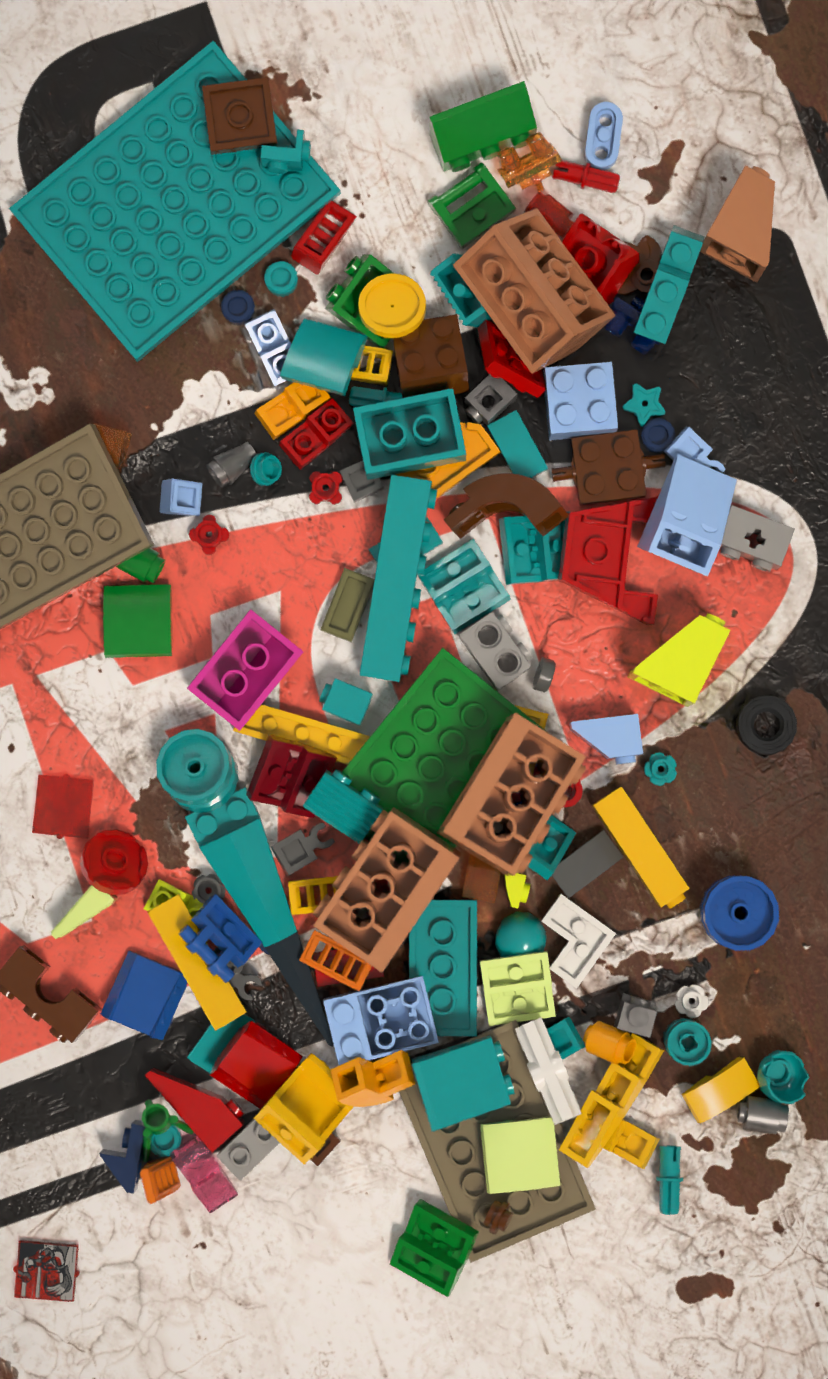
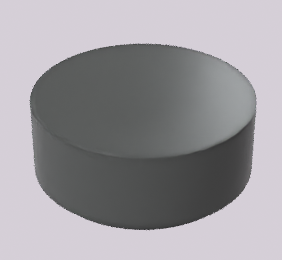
M541 658L533 681L534 690L544 693L548 691L555 672L556 663L554 660Z

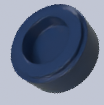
M234 290L223 298L221 310L229 323L244 325L245 322L253 318L255 304L248 293Z
M660 418L647 422L641 432L643 446L652 453H663L675 439L673 426L668 421Z

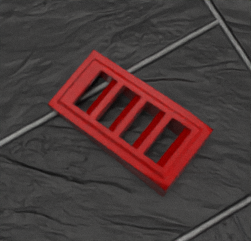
M334 201L329 202L319 211L296 243L291 258L314 274L319 275L357 216ZM327 214L342 222V226L340 227L327 219ZM321 225L322 227L326 228L327 230L335 234V236L332 237L331 235L327 234L326 232L321 230L319 226ZM314 237L318 239L319 241L327 245V247L324 248L323 246L313 241L311 238Z

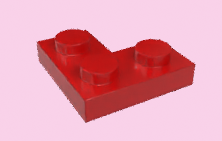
M485 319L478 327L485 370L492 377L502 378L511 383L518 391L527 392L539 398L546 390L542 369L532 374L497 325Z

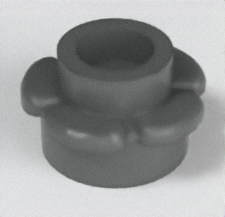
M201 875L194 881L193 885L195 888L192 891L194 900L197 898L199 902L205 904L215 894L221 900L224 898L225 887L221 884V880L217 875ZM207 887L212 889L210 894H207L205 891Z

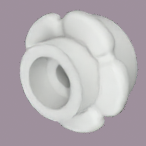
M698 985L683 986L676 994V1009L679 1013L686 1014L689 1018L699 1017L701 1012L708 1007V997L704 995V989ZM690 998L695 999L694 1004H689Z

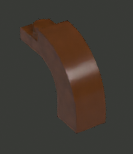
M501 473L480 478L464 487L463 490L470 499L453 507L450 515L444 521L461 539L491 515L502 511H514L526 516L544 537L568 518L569 514L554 495L536 480L519 474Z

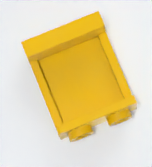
M311 1053L257 1113L254 1119L305 1165L326 1143V1139L354 1107L337 1101L328 1065Z

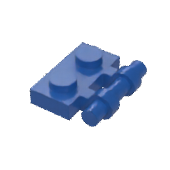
M217 894L210 897L191 919L200 929L196 934L189 925H186L178 933L187 943L185 947L192 954L196 952L208 965L206 968L213 976L217 974L225 983L235 975L227 966L228 962L231 961L239 968L247 962L262 943ZM208 939L220 949L221 952L218 955L206 944Z

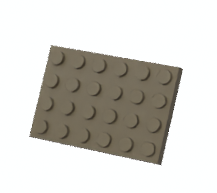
M88 424L0 474V630L155 545L95 424Z
M516 1020L458 1043L462 1044L491 1035L493 1043L500 1041L505 1061L499 1062L502 1075L510 1074L515 1094L509 1095L510 1105L432 1132L412 1063L411 1067L416 1084L399 1091L450 1215L479 1231L469 1255L470 1263L596 1210L576 1161L559 1151L565 1139L560 1123L554 1125L560 1186L506 1193H487L480 1124L507 1120L518 1121L545 1116L551 1117L541 1091L538 1092L528 1069V1059L516 1035L515 1029L519 1027ZM494 1201L500 1203L506 1201L510 1203L509 1211L513 1213L512 1219L504 1232L499 1230L494 1235L490 1233V1228L484 1226L486 1215Z

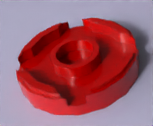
M117 829L103 830L89 839L83 847L80 857L81 872L87 882L98 891L110 895L126 894L136 889L143 881L149 864L147 852L143 846L140 847L135 841L136 838L131 834Z

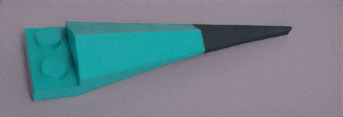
M244 787L234 792L223 806L210 812H193L186 815L185 819L200 850L257 937L262 941L263 946L328 1045L333 1047L332 1035L309 965L299 961L304 950L293 916L291 915L261 817L254 802L250 801L246 796L248 790Z

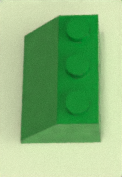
M524 81L429 117V136L443 172L450 169L452 172L464 170L471 165V161L483 158V160L493 159L502 153L501 150L510 146H514L515 149L522 148L533 141L532 138L536 137L537 132L534 113Z

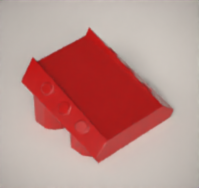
M583 213L577 217L562 241L608 305L614 302L617 292L635 265L640 263L639 252Z
M249 1021L239 1028L217 1057L210 1076L261 1110L291 1076L303 1056L291 1046L270 1034L260 1023Z

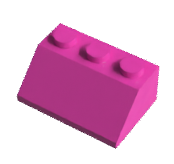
M250 609L188 685L187 689L240 731L302 655L303 651Z

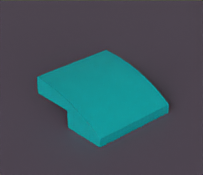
M304 318L292 341L280 376L284 380L345 396L353 370L359 366L368 337L367 335Z
M526 516L500 518L499 527L506 585L557 581L559 578L565 520L543 537Z
M474 539L425 568L424 576L418 575L454 635L511 600L510 595Z

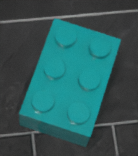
M453 388L353 408L367 480L466 461V450Z

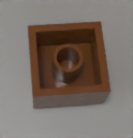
M457 314L423 319L420 326L412 333L403 337L392 338L402 398L452 388L454 394L469 392L468 371Z

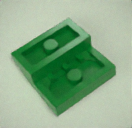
M171 584L104 586L103 630L105 658L172 656Z
M420 1199L414 1205L405 1232L398 1239L389 1265L449 1297L465 1267L479 1231Z

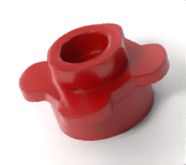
M315 471L310 475L309 480L312 483V492L309 494V499L313 504L330 502L336 505L341 502L342 495L339 492V484L343 479L340 473L321 474L319 471ZM324 485L329 486L328 491L323 490Z
M206 515L196 528L190 530L189 537L193 542H198L202 546V551L205 554L212 555L216 552V547L221 542L229 539V531L226 528H221L216 523V518L213 515ZM207 532H212L211 538L206 537Z

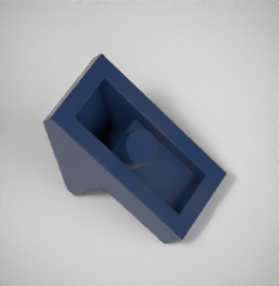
M135 1120L131 1124V1128L126 1127L124 1130L122 1148H127V1153L106 1149L99 1153L124 1190L131 1194H134L138 1189L143 1158V1132L146 1128L143 1121Z

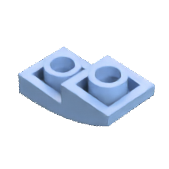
M272 309L244 324L273 385L276 386L287 381L281 378L280 373L291 342L276 311Z

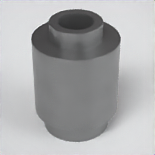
M747 1096L745 1102H739L737 1122L742 1123L743 1130L777 1134V1131L785 1132L788 1123L789 1107L771 1099Z

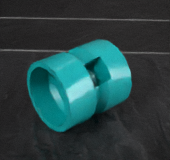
M681 1018L674 1020L667 1026L663 1035V1044L666 1052L671 1058L682 1065L693 1066L700 1064L708 1057L711 1051L712 1041L709 1032L704 1026L692 1019Z

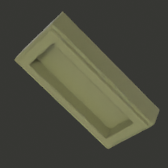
M344 568L320 630L352 643L373 590L375 579Z

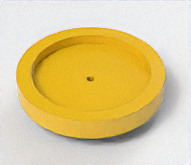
M384 274L367 283L359 296V314L363 324L369 331L384 338H399L412 333L420 326L425 317L426 299L424 292L417 282L405 275Z

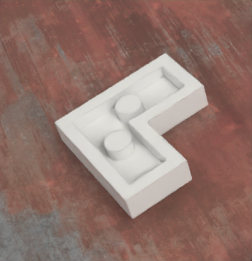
M560 894L541 921L568 940L550 965V970L577 989L616 933Z

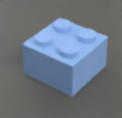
M612 362L545 367L543 376L546 386L544 392L549 440L571 439L617 432L618 422Z

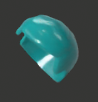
M515 912L505 917L497 929L495 946L500 958L543 952L547 940L546 931L541 920L529 912Z
M776 1050L761 1061L757 1072V1079L760 1090L772 1101L794 1104L805 1097L804 1085L809 1079V1075L804 1068L802 1059L794 1052Z

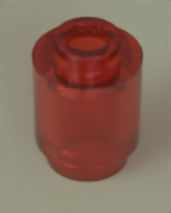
M541 191L534 196L524 211L526 213L538 208L557 236L562 239L574 224L571 220L574 213L550 194L545 195Z

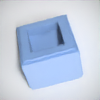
M173 478L163 480L160 513L200 516L202 483Z

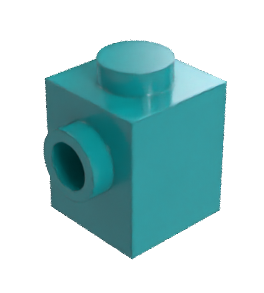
M335 678L332 685L326 683L319 702L324 703L322 708L324 712L361 726L373 694Z

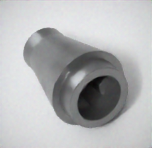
M245 442L241 446L212 457V462L207 464L206 467L220 487L226 484L231 485L251 464L256 452L248 442Z

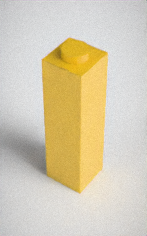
M619 787L593 804L592 808L657 906L663 907L667 905L671 909L686 899L683 893L690 888L624 789Z

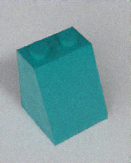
M491 1035L412 1058V1066L432 1132L511 1104L509 1095L515 1094L510 1074L502 1075L499 1062L505 1061L500 1041L493 1043Z

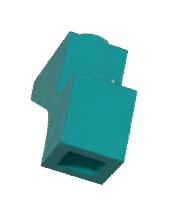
M673 225L634 333L666 344L705 236Z

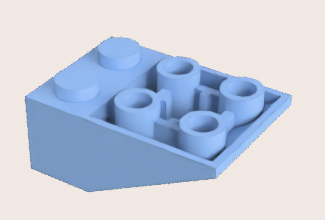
M676 454L637 547L708 576L722 544L737 479Z
M423 976L323 999L339 1065L357 1057L372 1060L391 1055L400 1050L408 1051L439 1043Z

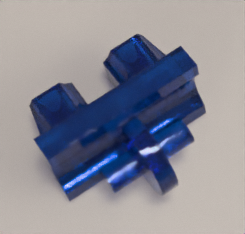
M635 296L631 305L642 311L645 301ZM617 297L611 307L616 316L607 323L605 329L620 338L628 325L634 329L636 328L641 312ZM637 334L631 346L641 354L646 355L655 344L660 345V342Z

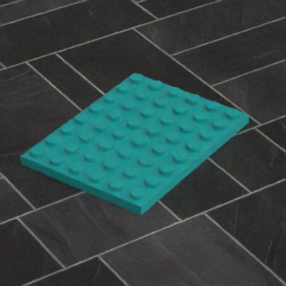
M214 41L209 43L9 208L11 213L137 362L319 213L325 205L341 194V190L311 155L309 161H303L302 171L288 170L285 174L269 172L268 168L262 167L260 159L261 148L211 154L202 86L246 80ZM273 111L277 147L295 148L296 137Z

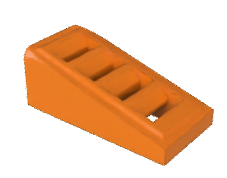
M316 930L313 931L299 961L359 992L372 967L330 937ZM319 941H322L326 945L318 961L311 957ZM333 947L338 951L330 967L324 965V962ZM345 953L350 957L342 973L336 971V968ZM358 960L362 964L355 978L352 979L348 975L355 961Z
M172 1156L148 1161L140 1171L146 1199L149 1204L165 1198L177 1191L181 1186L175 1160Z

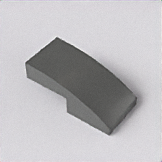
M602 830L563 859L552 876L566 896L570 898L624 856L605 830Z

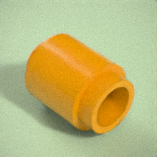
M597 1021L594 1025H590L584 1033L583 1042L585 1043L586 1052L616 1065L619 1063L627 1064L634 1055L636 1040L631 1038L630 1034L626 1031L617 1029L602 1021Z

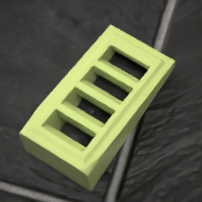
M91 885L51 931V935L55 939L67 935L115 903L118 898L115 895L98 891Z

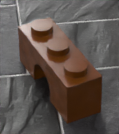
M25 945L20 946L0 970V992L11 1000L16 997L26 1006L23 1010L34 1020L39 1022L42 1018L52 1026L49 1031L63 1043L67 1040L74 1043L96 1018L102 1008L77 988L72 989L61 1002L48 1000L41 992L40 982L50 966Z

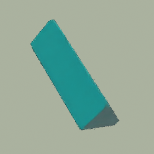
M243 1014L216 1031L210 1025L187 1059L211 1073L217 1057L239 1028L249 1021L255 1022V1020L247 1014Z

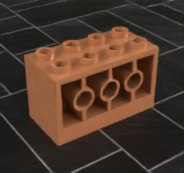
M538 208L494 225L453 264L454 268L532 374L576 352L616 316Z
M517 713L508 716L437 834L506 876H515L519 872L523 873L533 855L529 854L533 844L537 842L540 844L551 827L547 824L551 814H558L569 797L564 794L566 789L573 783L577 784L583 775L586 766L582 765L586 756ZM536 762L539 765L540 774L532 776L528 766ZM520 792V798L523 800L522 805L514 806L512 804L511 793ZM502 821L505 832L496 836L494 834L495 829L492 827L493 823Z
M393 807L390 813L385 810L381 812L371 827V830L376 834L371 841L366 838L362 840L351 857L357 861L353 868L344 867L332 887L337 889L334 896L330 897L326 894L312 914L318 918L313 925L315 928L380 972L384 971L461 855L460 851L395 807ZM402 849L407 851V858L410 862L403 861L401 864L396 862V855L393 851L400 852ZM385 878L389 881L388 887L391 890L384 889L379 891L374 880ZM366 907L369 909L368 914L372 918L365 917L360 919L355 908L362 909Z

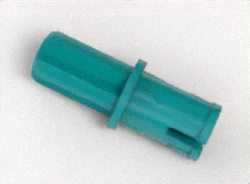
M354 386L350 390L349 404L360 407L401 399L402 393L387 391L386 387L383 390Z
M661 1145L659 1146L660 1170L659 1176L656 1177V1180L660 1181L659 1211L665 1215H675L679 1213L680 1182L683 1181V1177H680L681 1146Z

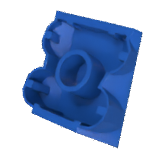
M128 951L100 1015L152 1038L163 1040L168 1028L172 1024L173 1016L188 983L181 971L133 951Z

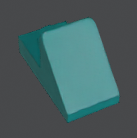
M553 815L547 821V824L551 826L547 835L540 844L538 842L533 844L529 851V854L533 855L528 867L546 880L555 872L576 835L574 830Z

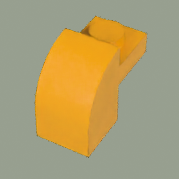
M403 1050L373 1063L357 1057L330 1069L337 1101L353 1107H367L394 1100V1093L416 1084L408 1052Z

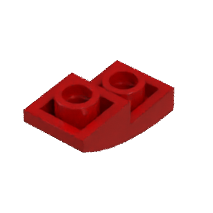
M332 398L308 416L306 422L282 439L279 446L301 470L353 426L354 422Z

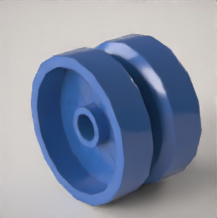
M726 876L715 881L704 892L699 905L700 921L705 933L715 943L735 951L752 950L764 945L774 934L779 922V905L773 892L762 881L749 876ZM739 906H742L741 911L745 914L743 919L736 918L734 915L735 909Z

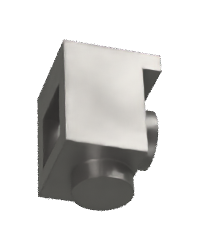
M489 374L465 397V403L468 405L465 412L475 423L479 424L483 421L486 425H489L510 404L516 401L517 393L502 378L497 379ZM489 397L494 400L495 404L491 408H485L482 405V400Z
M623 993L614 1026L617 1029L650 1038L657 1011L654 1009L656 1002Z

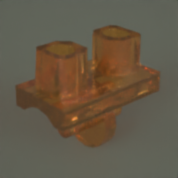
M537 132L525 140L530 153L520 158L514 147H507L497 153L500 168L497 170L507 188L519 183L521 189L524 190L534 185L539 193L544 190L541 180L552 175L549 168L562 161L557 150L551 142L548 143L541 132Z

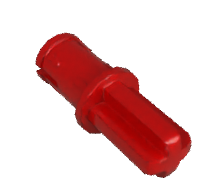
M557 158L555 166L559 169L568 170V172L556 169L553 172V179L581 185V189L589 187L609 193H616L620 183V175L617 173L593 168L591 163H587L585 166L565 161L561 158Z

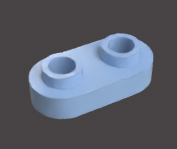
M601 102L590 113L585 159L587 163H591L593 168L607 170L617 161L623 115L620 108L614 103ZM603 117L609 118L611 125L607 127L602 126L599 120ZM597 150H604L607 153V157L599 159L595 152Z

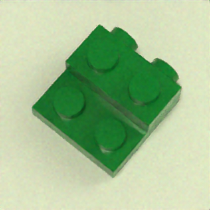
M362 254L360 258L358 256L353 257L346 266L344 272L348 276L342 285L336 283L329 290L325 298L329 303L325 309L349 328L357 330L360 334L367 335V339L377 347L385 348L391 338L378 336L365 327L360 318L358 302L359 296L367 283L378 276L395 273L371 254Z

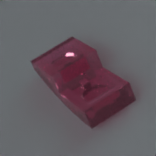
M198 1136L170 1153L172 1161L188 1180L192 1191L209 1213H212L238 1196V1192Z

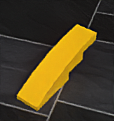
M632 1033L630 1036L636 1040V1049L631 1060L627 1064H610L596 1091L591 1090L580 1110L582 1114L576 1117L559 1148V1151L586 1168L590 1167L609 1141L664 1052L663 1049L638 1034Z

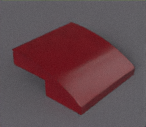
M269 735L246 796L250 801L280 806L285 813L314 818L315 814L304 808L303 804L325 771L328 770L332 773L337 757L296 741Z

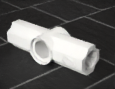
M542 1018L516 1028V1035L529 1062L527 1063L528 1069L538 1092L541 1091L554 1125L581 1115L580 1106L568 1082L570 1078L559 1051H555Z

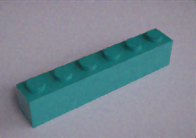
M391 475L359 676L400 682L401 675L408 676L411 656L405 655L406 642H413L416 622H410L412 608H419L421 589H417L415 586L417 575L424 576L427 556L421 555L422 542L429 543L432 523L426 522L428 508H435L437 489L431 488L432 481Z

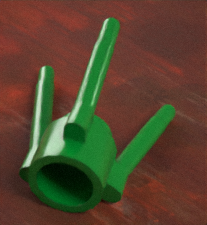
M151 1100L145 1101L146 1108L142 1114V1121L146 1129L143 1132L142 1160L148 1162L153 1135L165 1133L170 1128V1125H174L191 1135L194 1134V1131L186 1123L179 1120L177 1116L170 1115L164 1105L159 1103L153 1104Z

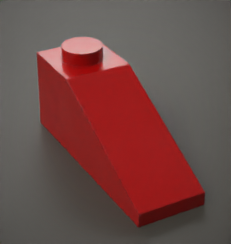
M155 1068L145 1075L212 1153L245 1123L242 1118L245 1114L244 1111L232 1098L227 1101L222 1095Z

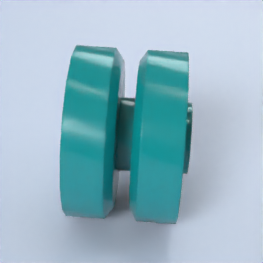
M200 729L184 730L170 737L161 748L156 761L157 777L163 789L183 809L196 813L210 812L223 806L234 794L239 780L238 766L224 743L211 732Z

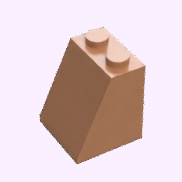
M745 165L708 231L700 250L703 254L755 282H758L770 259L775 181L770 179L768 172L756 166L750 168Z

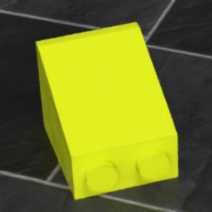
M707 613L706 617L699 615L631 670L628 678L689 707L695 704L731 630L724 627L726 622L717 616Z

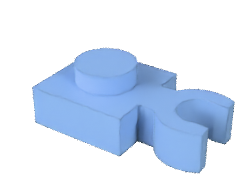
M685 427L664 450L673 461L676 454H679L709 468L714 467L718 472L723 473L725 471L722 463L707 458L713 449L690 427Z

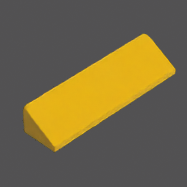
M178 894L149 910L148 914L214 1030L220 1029L245 1014L246 1010L230 982L225 983L217 974L213 976L206 968L208 965L196 952L192 954L185 947L187 943L178 935L186 925H189L196 934L199 931V928L191 920L193 917L181 896Z

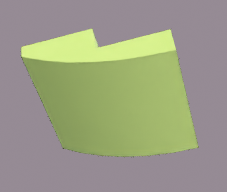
M547 951L480 960L489 1026L507 1024L514 1020L522 1022L556 1017Z
M545 1116L518 1121L507 1120L480 1124L487 1193H506L560 1186L555 1128L552 1117Z

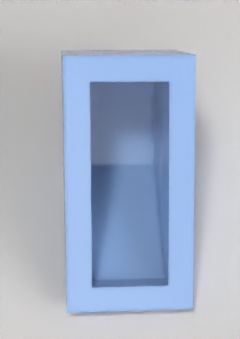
M638 714L572 721L569 723L570 730L606 759L615 758L616 765L636 762L635 756L643 754Z

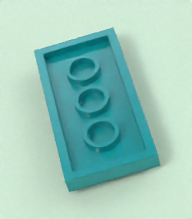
M431 900L409 932V979L423 976L437 1036H477V900Z

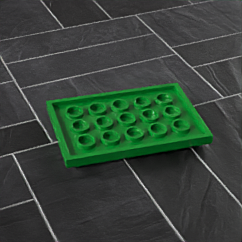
M442 647L343 769L342 773L352 779L350 786L360 793L365 788L381 799L378 804L386 812L390 813L393 807H395L455 848L457 845L437 834L506 718L517 713L539 728H543ZM370 828L364 838L371 841L376 833ZM403 849L400 852L393 851L396 855V862L400 864L403 861L410 862L407 858V851Z

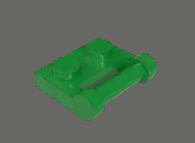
M482 162L473 168V173L439 197L434 195L427 200L432 211L439 217L461 249L516 211L514 204ZM478 184H484L486 187L484 191L450 214L446 208Z

